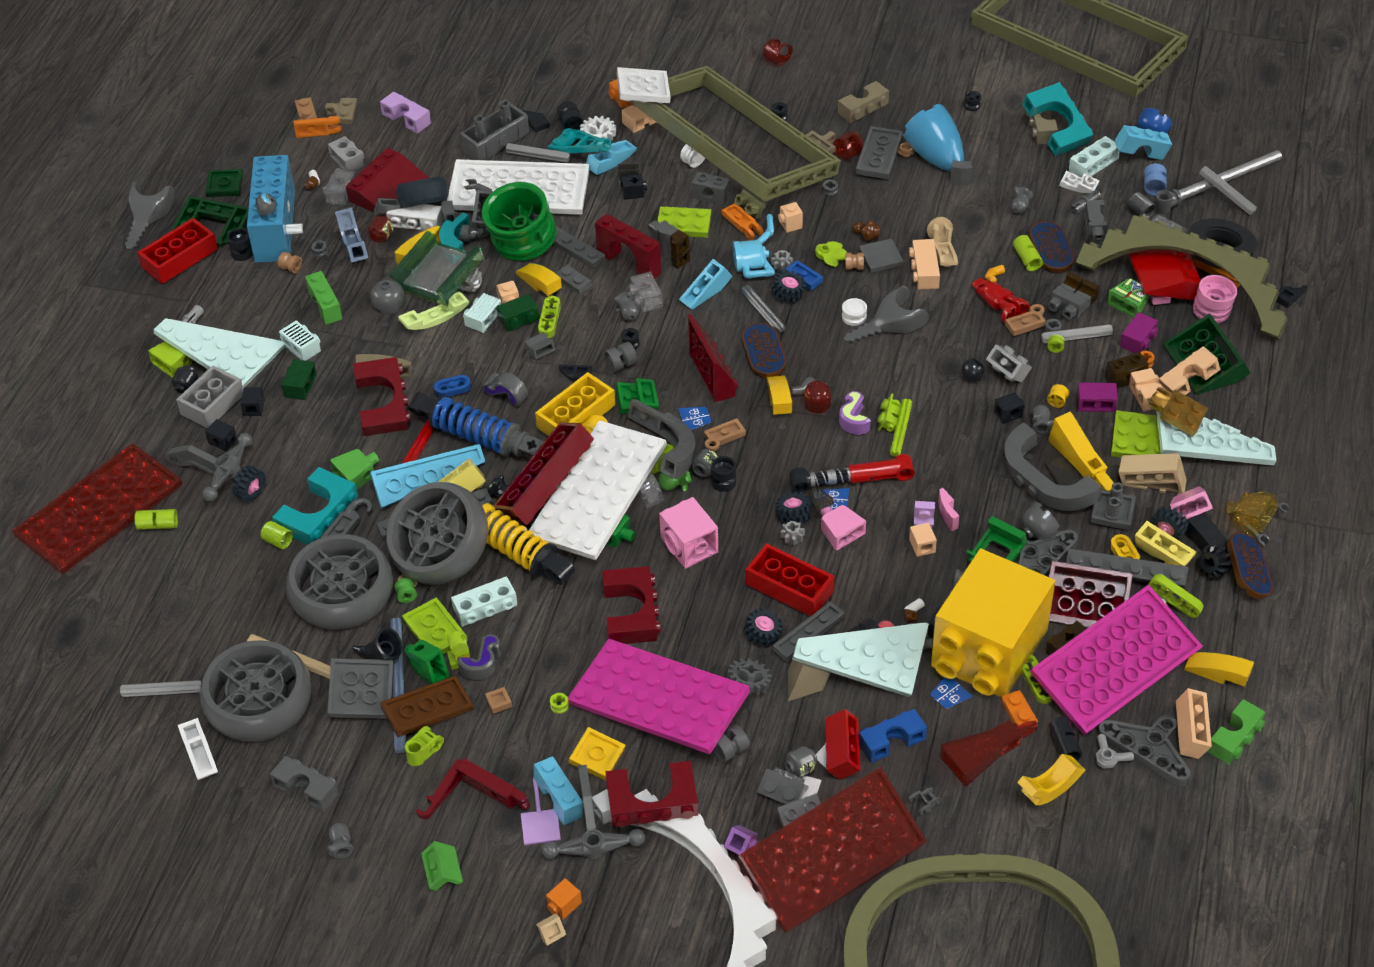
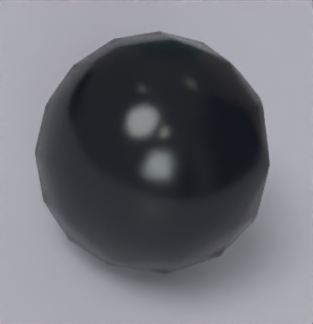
M975 358L966 360L962 365V374L969 381H977L985 373V367Z

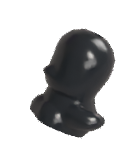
M504 475L494 478L488 488V493L492 496H497L498 499L509 487L504 481Z

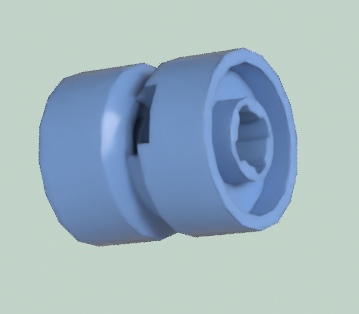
M1154 163L1147 166L1144 170V190L1148 195L1156 196L1158 191L1167 189V170L1161 164Z

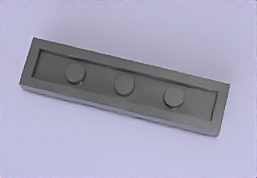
M830 601L775 643L773 651L788 662L793 658L795 646L799 638L822 636L845 618V612Z

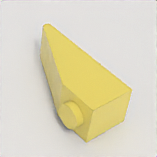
M469 458L438 482L454 483L472 492L473 490L480 489L486 480L483 473Z
M1148 521L1135 534V543L1138 548L1153 557L1175 565L1186 566L1196 554V551Z

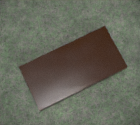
M456 675L380 702V707L397 737L420 730L424 726H431L472 711L474 707Z

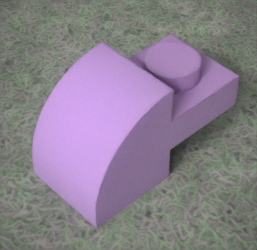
M915 501L914 526L929 523L933 527L935 502Z

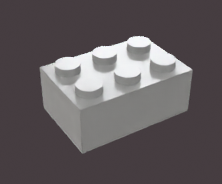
M211 366L176 399L180 415L208 428L242 397V381L240 378L224 370Z

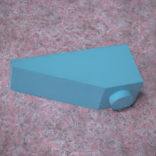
M712 259L679 300L693 310L721 291L733 276L725 267Z

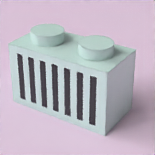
M298 321L279 331L281 341L285 342V347L300 360L306 361L321 352L319 337L316 334H312L305 325H301Z

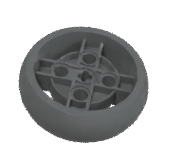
M433 482L422 485L407 494L398 503L390 517L386 533L390 558L404 576L415 582L425 585H441L452 582L470 571L480 559L487 543L488 521L482 504L466 488L449 482ZM465 510L467 512V528L462 519ZM408 539L413 549L410 556L408 554Z
M348 534L330 535L308 544L293 559L286 576V595L293 610L310 625L332 631L356 628L372 620L387 604L393 588V571L389 560L382 550L367 539ZM377 572L378 577L373 586L368 590L369 576ZM311 575L310 588L302 593V586Z
M263 640L240 643L218 655L206 669L199 691L201 709L211 726L230 739L242 742L270 740L290 730L303 717L311 698V677L303 660L284 645ZM294 677L296 680L294 689L289 697L286 698V682ZM226 684L225 700L217 706L216 699L218 693Z

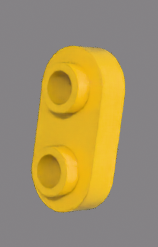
M1118 534L1112 538L1110 547L1115 556L1140 559V555L1129 537Z

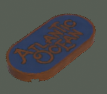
M1050 221L1038 222L1030 228L1029 238L1043 260L1041 267L1045 270L1047 268L1053 273L1068 271L1074 264L1075 256L1063 228Z
M754 323L747 326L742 332V344L751 371L755 375H761L762 378L781 375L782 371L786 369V357L776 329L766 323Z
M1242 532L1233 533L1227 540V549L1229 554H1231L1230 560L1236 581L1240 588L1244 587L1247 590L1246 593L1255 599H1264L1272 593L1273 584L1263 550L1258 542L1248 534Z

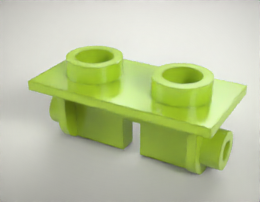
M891 393L888 399H884L880 409H882V412L877 420L879 423L878 431L882 427L886 428L889 432L896 428L901 404L898 400L892 399L893 393Z

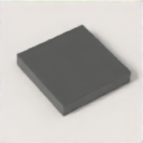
M892 239L859 246V252L864 253V262L870 273L904 266V261Z

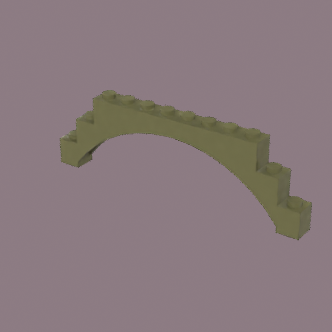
M1141 214L1139 217L1133 216L1126 234L1117 228L1114 230L1109 229L1101 249L1100 245L1090 242V244L1084 243L1076 263L1094 272L1097 267L1112 259L1137 251L1167 249L1199 256L1225 270L1245 289L1258 311L1262 323L1261 332L1263 334L1280 340L1288 321L1285 312L1277 309L1272 311L1279 291L1273 284L1266 283L1264 285L1271 266L1267 263L1268 260L1263 257L1253 258L1246 251L1240 250L1239 253L1234 251V248L1229 245H1217V242L1212 239H1200V236L1195 233H1183V230L1178 227H1166L1164 222L1158 220L1156 222L1149 221V217Z

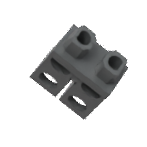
M1086 200L1082 224L1085 243H1096L1100 245L1101 249L1107 228L1103 215L1104 200Z

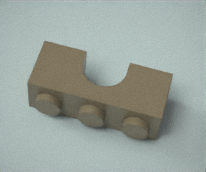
M875 81L864 87L863 98H856L850 94L838 100V114L849 123H852L888 104L889 90Z
M1052 111L1029 116V127H1032V137L1035 138L1036 144H1047L1051 134L1058 132L1055 119L1051 120Z

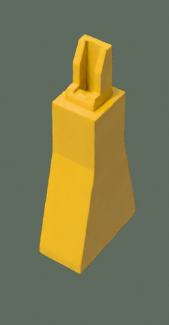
M1068 412L1055 418L1048 439L1049 443L1079 471L1083 478L1088 475L1101 486L1102 490L1110 491L1113 481L1106 474L1107 466L1091 446L1073 414Z

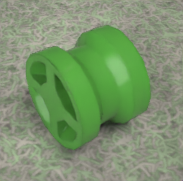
M404 578L395 583L394 588L399 602L409 603L416 599L417 592L414 589L413 580Z

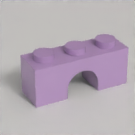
M392 92L380 101L382 115L393 121L398 117L404 116L406 128L417 134L431 124L428 109L396 92Z

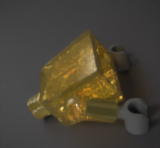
M1266 492L1243 493L1238 502L1229 501L1226 506L1227 512L1233 513L1235 523L1252 538L1255 537L1262 549L1265 544H1268L1269 537L1258 532L1264 531L1275 512L1279 518H1285L1289 509L1287 503H1278L1274 493Z

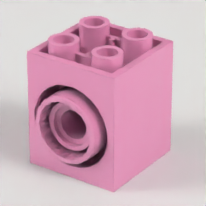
M694 497L659 513L661 539L685 569L719 552L718 527Z

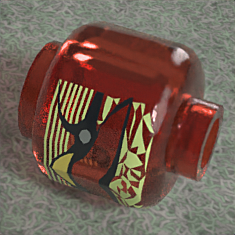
M376 216L368 227L370 238L376 242L386 241L393 231V224L386 216Z

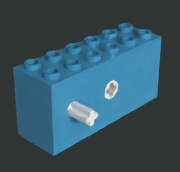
M288 155L259 156L253 159L247 229L255 262L278 261L279 256L283 252L291 253L292 234L303 233V224H293L295 187ZM263 193L273 196L277 203L276 210L268 216L260 215L256 208V198Z

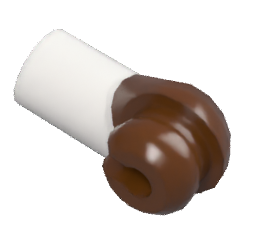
M315 170L309 171V178L303 184L307 190H311V188H315L320 184V179Z
M918 598L905 607L904 618L907 622L915 623L918 619L917 611L925 606L922 599Z

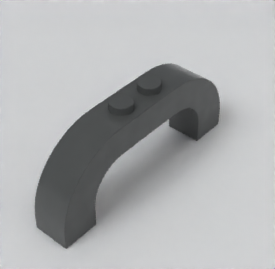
M1023 422L1010 433L1005 443L1007 469L1019 486H1023L1032 497H1036L1048 507L1062 511L1080 510L1093 505L1102 498L1101 486L1088 475L1072 485H1057L1025 460L1024 455L1038 445L1036 432Z

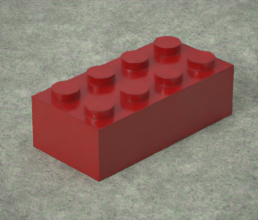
M192 218L141 249L137 254L141 268L163 284L218 250L215 234Z
M767 543L745 569L746 585L809 616L819 611L834 592V575Z

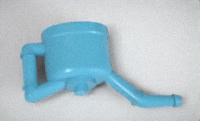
M768 214L766 218L767 229L757 240L732 242L736 272L743 271L745 278L751 279L775 275V270L766 260V257H769V250L762 246L774 232L773 216L771 214Z

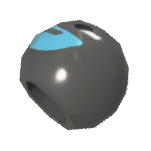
M263 193L256 198V208L260 215L268 216L276 210V200L270 194Z

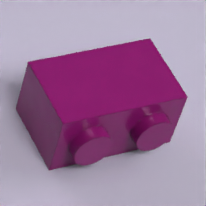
M1138 312L1122 333L1120 347L1133 353L1146 350L1149 347L1150 340L1152 338L1155 339L1158 334V320Z
M1078 383V412H1116L1118 401L1116 383Z

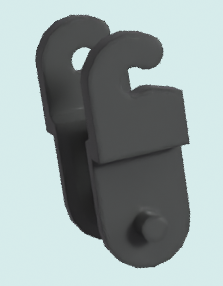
M932 787L926 788L922 792L919 790L908 798L909 802H912L913 798L915 801L923 799L927 804L919 810L920 815H923V812H930L932 807L940 804L941 798H936L932 793ZM929 795L932 800L928 801L925 797Z

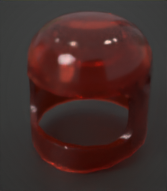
M772 38L764 44L762 52L768 61L782 66L791 57L793 47L787 43L781 44L779 39ZM784 46H788L786 56L780 54V50Z
M849 131L834 140L833 145L836 146V154L841 159L849 160L862 151L864 143L862 137L857 132Z
M815 380L807 384L804 390V403L808 411L820 414L830 408L831 390L825 382Z

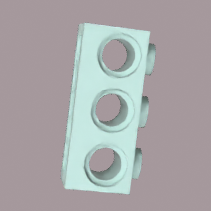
M1106 136L1097 140L1094 144L1070 158L1069 172L1081 178L1083 174L1093 176L1119 159L1120 152L1116 143Z
M507 576L451 597L453 610L461 626L472 624L517 606L516 592Z

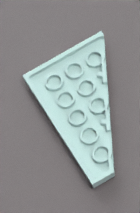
M167 318L154 329L156 336L206 369L215 366L240 378L243 388L285 348V342Z
M1156 411L1161 454L1179 453L1183 457L1275 465L1276 463L1275 447L1273 445L1262 442L1255 437L1251 439L1240 434V430L1227 424H1222L1216 419L1211 421L1204 417L1193 437L1160 419L1161 413Z
M917 623L799 638L792 660L910 697L913 692L929 624Z

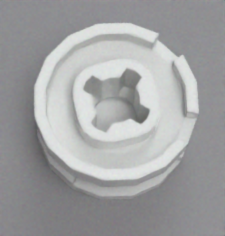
M687 144L683 147L680 154L682 161L693 168L699 166L705 159V157Z
M851 298L843 303L842 320L844 323L850 326H859L866 321L867 304L863 300Z

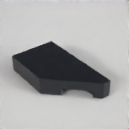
M522 110L528 115V124L534 132L550 127L549 121L542 113Z
M1302 285V287L1298 288L1283 286L1279 290L1276 302L1289 308L1307 291L1308 286Z
M559 364V371L570 381L575 382L587 372L592 375L593 366Z

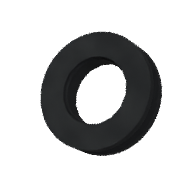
M1208 218L1199 220L1191 226L1189 233L1192 232L1199 235V238L1203 240L1209 238L1228 242L1234 246V251L1239 253L1240 250L1246 251L1251 254V257H1253L1257 245L1255 236L1248 229L1224 219ZM1191 254L1193 257L1207 265L1220 268L1219 266L1204 258Z

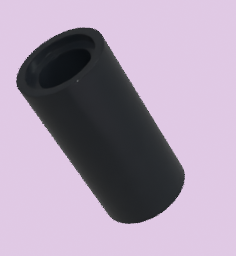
M1062 716L1053 719L1049 723V728L1060 756L1062 754L1070 755L1078 761L1082 757V751L1069 718Z

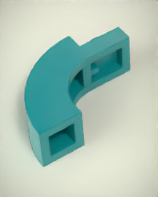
M464 212L455 218L453 222L446 220L439 232L442 254L453 265L465 255L463 242L458 240L462 225H470L469 215Z

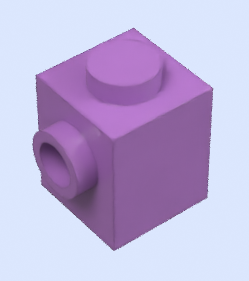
M741 825L731 828L724 848L741 856L749 855L751 852L754 853L758 846L757 837L759 834Z

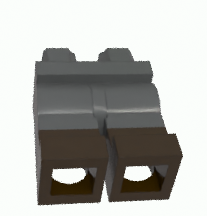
M655 220L648 225L649 230L653 232L651 238L660 242L662 257L672 260L673 266L676 269L690 261L689 235L670 225L666 220L661 223Z
M1069 272L1066 275V280L1052 291L1048 310L1056 312L1059 309L1063 311L1062 315L1070 320L1072 317L1078 319L1081 313L1097 300L1099 285Z

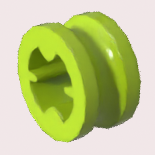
M1060 335L1050 336L1048 338V350L1054 353L1061 352L1064 349V338Z
M563 693L552 695L550 698L551 710L556 714L566 712L569 708L568 697Z

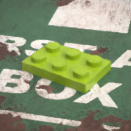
M660 207L658 222L661 223L666 220L670 225L686 233L689 237L708 238L711 209Z
M437 597L402 615L404 623L418 641H427L440 648L443 654L450 651L447 640L448 635L455 631L463 632Z

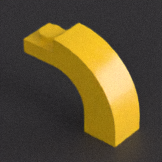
M1062 754L1044 774L1035 778L1022 776L1017 783L1022 787L1021 791L1035 805H1043L1067 791L1086 769L1072 756Z

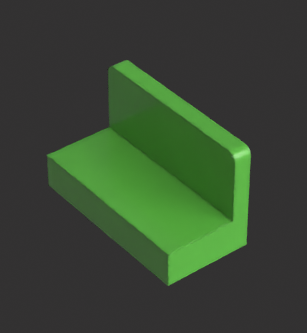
M434 841L421 853L430 890L437 891L446 882L459 885L463 882L454 846Z

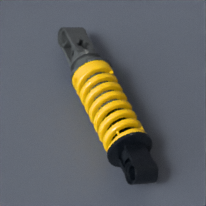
M483 501L481 503L488 521L487 544L498 549L500 553L506 554L508 558L514 559L523 568L530 570L533 576L539 577L544 574L558 585H562L575 572V568L570 561L557 555V546L555 544L545 541L539 535L535 536L534 532L531 530L527 531L525 526H519L517 521L511 520V517L508 515H503V512L496 510L490 502ZM465 510L462 519L467 528V512Z

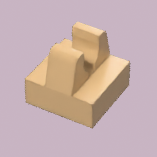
M556 913L536 924L542 940L547 946L566 935L560 917Z

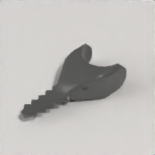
M133 181L129 190L128 203L134 221L132 222L133 226L130 227L131 231L128 233L129 237L126 238L127 242L124 243L127 250L137 247L136 243L140 242L139 238L143 237L146 228H149L150 224L169 213L175 200V191L172 186H165L162 191L155 195L145 196L141 194L142 188L140 183Z
M903 285L891 291L883 298L875 317L870 320V323L858 326V330L852 329V333L847 332L846 336H844V341L846 343H854L855 340L860 341L862 337L867 338L868 335L874 336L875 333L880 334L881 332L910 333L923 327L927 323L929 315L924 309L906 310L900 307L910 296L909 289Z

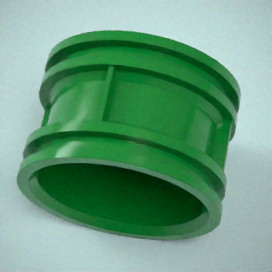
M528 182L508 183L493 191L484 202L482 217L490 233L494 248L502 257L512 261L530 260L542 255L553 244L557 234L556 223L550 212L547 198L538 186ZM532 212L539 214L534 221L529 219ZM519 214L513 220L511 219L512 216Z

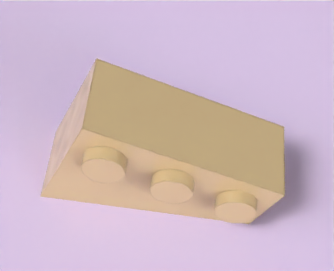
M1179 453L1124 455L1121 458L1119 475L1123 486L1147 490V487L1160 489L1159 492L1161 493L1172 491L1177 492L1178 495L1185 492L1187 479Z

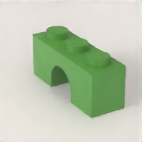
M319 271L305 276L308 292L313 302H317L325 325L342 320L340 304L323 272Z
M1243 699L1232 712L1229 723L1237 731H1230L1221 726L1211 738L1212 747L1207 752L1229 765L1234 758L1239 759L1244 750L1243 747L1245 745L1249 746L1254 739V733L1256 731L1260 732L1264 727L1265 711Z

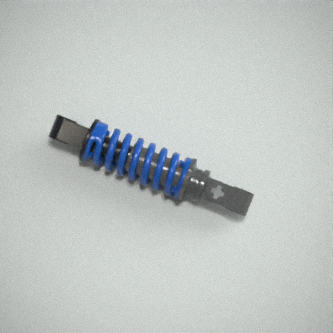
M417 392L408 407V410L413 414L429 419L431 428L441 429L447 433L450 432L453 436L467 439L471 443L475 442L486 449H493L504 457H509L513 453L517 457L523 456L531 459L544 443V441L530 436L528 432H521L520 424L509 423L505 419L498 420L497 416L490 417L487 412L481 414L479 409L473 410L469 405L464 407L462 402L455 404V401L446 395H441L438 399H435L422 392Z

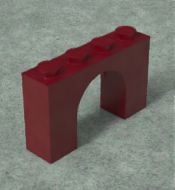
M607 213L595 222L597 250L605 254L606 259L611 261L622 252V242L635 256L638 277L651 283L662 274L660 242Z
M397 357L353 363L357 388L381 385L390 388L394 392V397L388 405L378 409L360 411L363 435L370 436L408 430L407 422H411L409 411H405V406H408L407 395H403L402 391L406 390L405 380L400 378V375L404 374L402 363L398 364Z
M650 566L602 570L605 598L629 596L637 598L644 604L638 612L632 615L607 617L608 639L623 644L657 641V633H661L660 621L655 619V617H659L658 605H654V601H657L656 589L652 590V586H655V574L650 573Z
M691 760L670 763L672 789L665 798L655 802L639 800L632 794L629 787L627 769L605 771L612 827H624L629 824H646L652 821H669L676 818L698 816V801Z

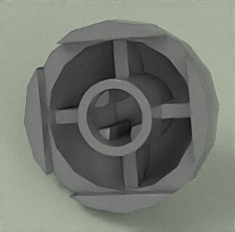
M382 280L373 286L370 293V302L373 310H379L381 314H393L400 311L402 305L405 306L406 296L399 283L393 280Z
M1034 502L1024 512L1022 523L1025 528L1023 532L1030 539L1032 537L1036 540L1050 539L1061 532V530L1057 529L1060 526L1047 509L1045 511L1040 509L1042 505L1038 502Z

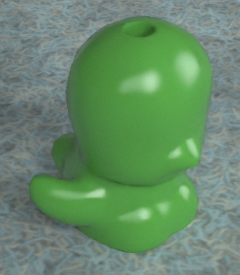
M689 471L677 479L661 473L658 482L660 487L666 491L681 486L682 491L685 492L688 484L691 483Z

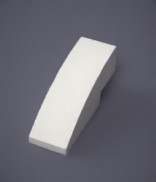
M198 718L178 725L197 779L200 780L218 773Z

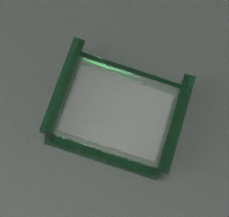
M426 231L388 276L399 283L404 292L448 306L449 299L481 261H485V257L480 251V246L475 245L470 252L438 243L433 233Z

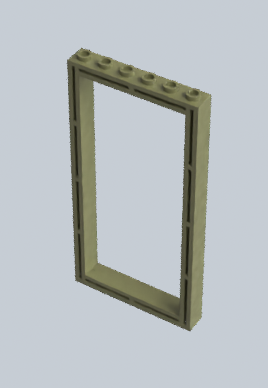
M985 0L971 13V25L1134 98L1186 49L1188 35L1107 0H1060L1165 46L1133 77L995 16L994 14L1009 0Z
M708 66L669 77L670 97L704 86L807 159L811 164L766 179L665 104L631 100V104L764 202L838 175L840 159Z

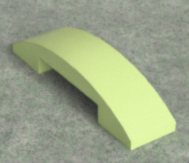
M459 291L445 297V303L418 314L412 310L398 316V319L407 329L419 330L430 328L457 315L469 304V300Z

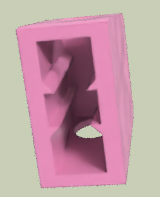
M1200 486L1173 497L1170 503L1172 510L1176 508V512L1179 513L1181 511L1183 513L1182 517L1186 516L1187 519L1213 509L1206 491Z
M826 505L821 509V530L836 551L866 534V520L846 506L841 505L833 510L830 506Z

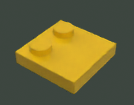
M588 727L570 756L568 763L576 767L587 764L588 773L606 781L605 771L613 770L625 750V744Z

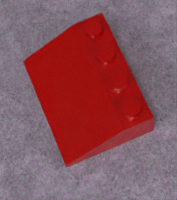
M1164 249L1144 250L1128 254L1145 295L1195 300L1201 279L1189 253Z

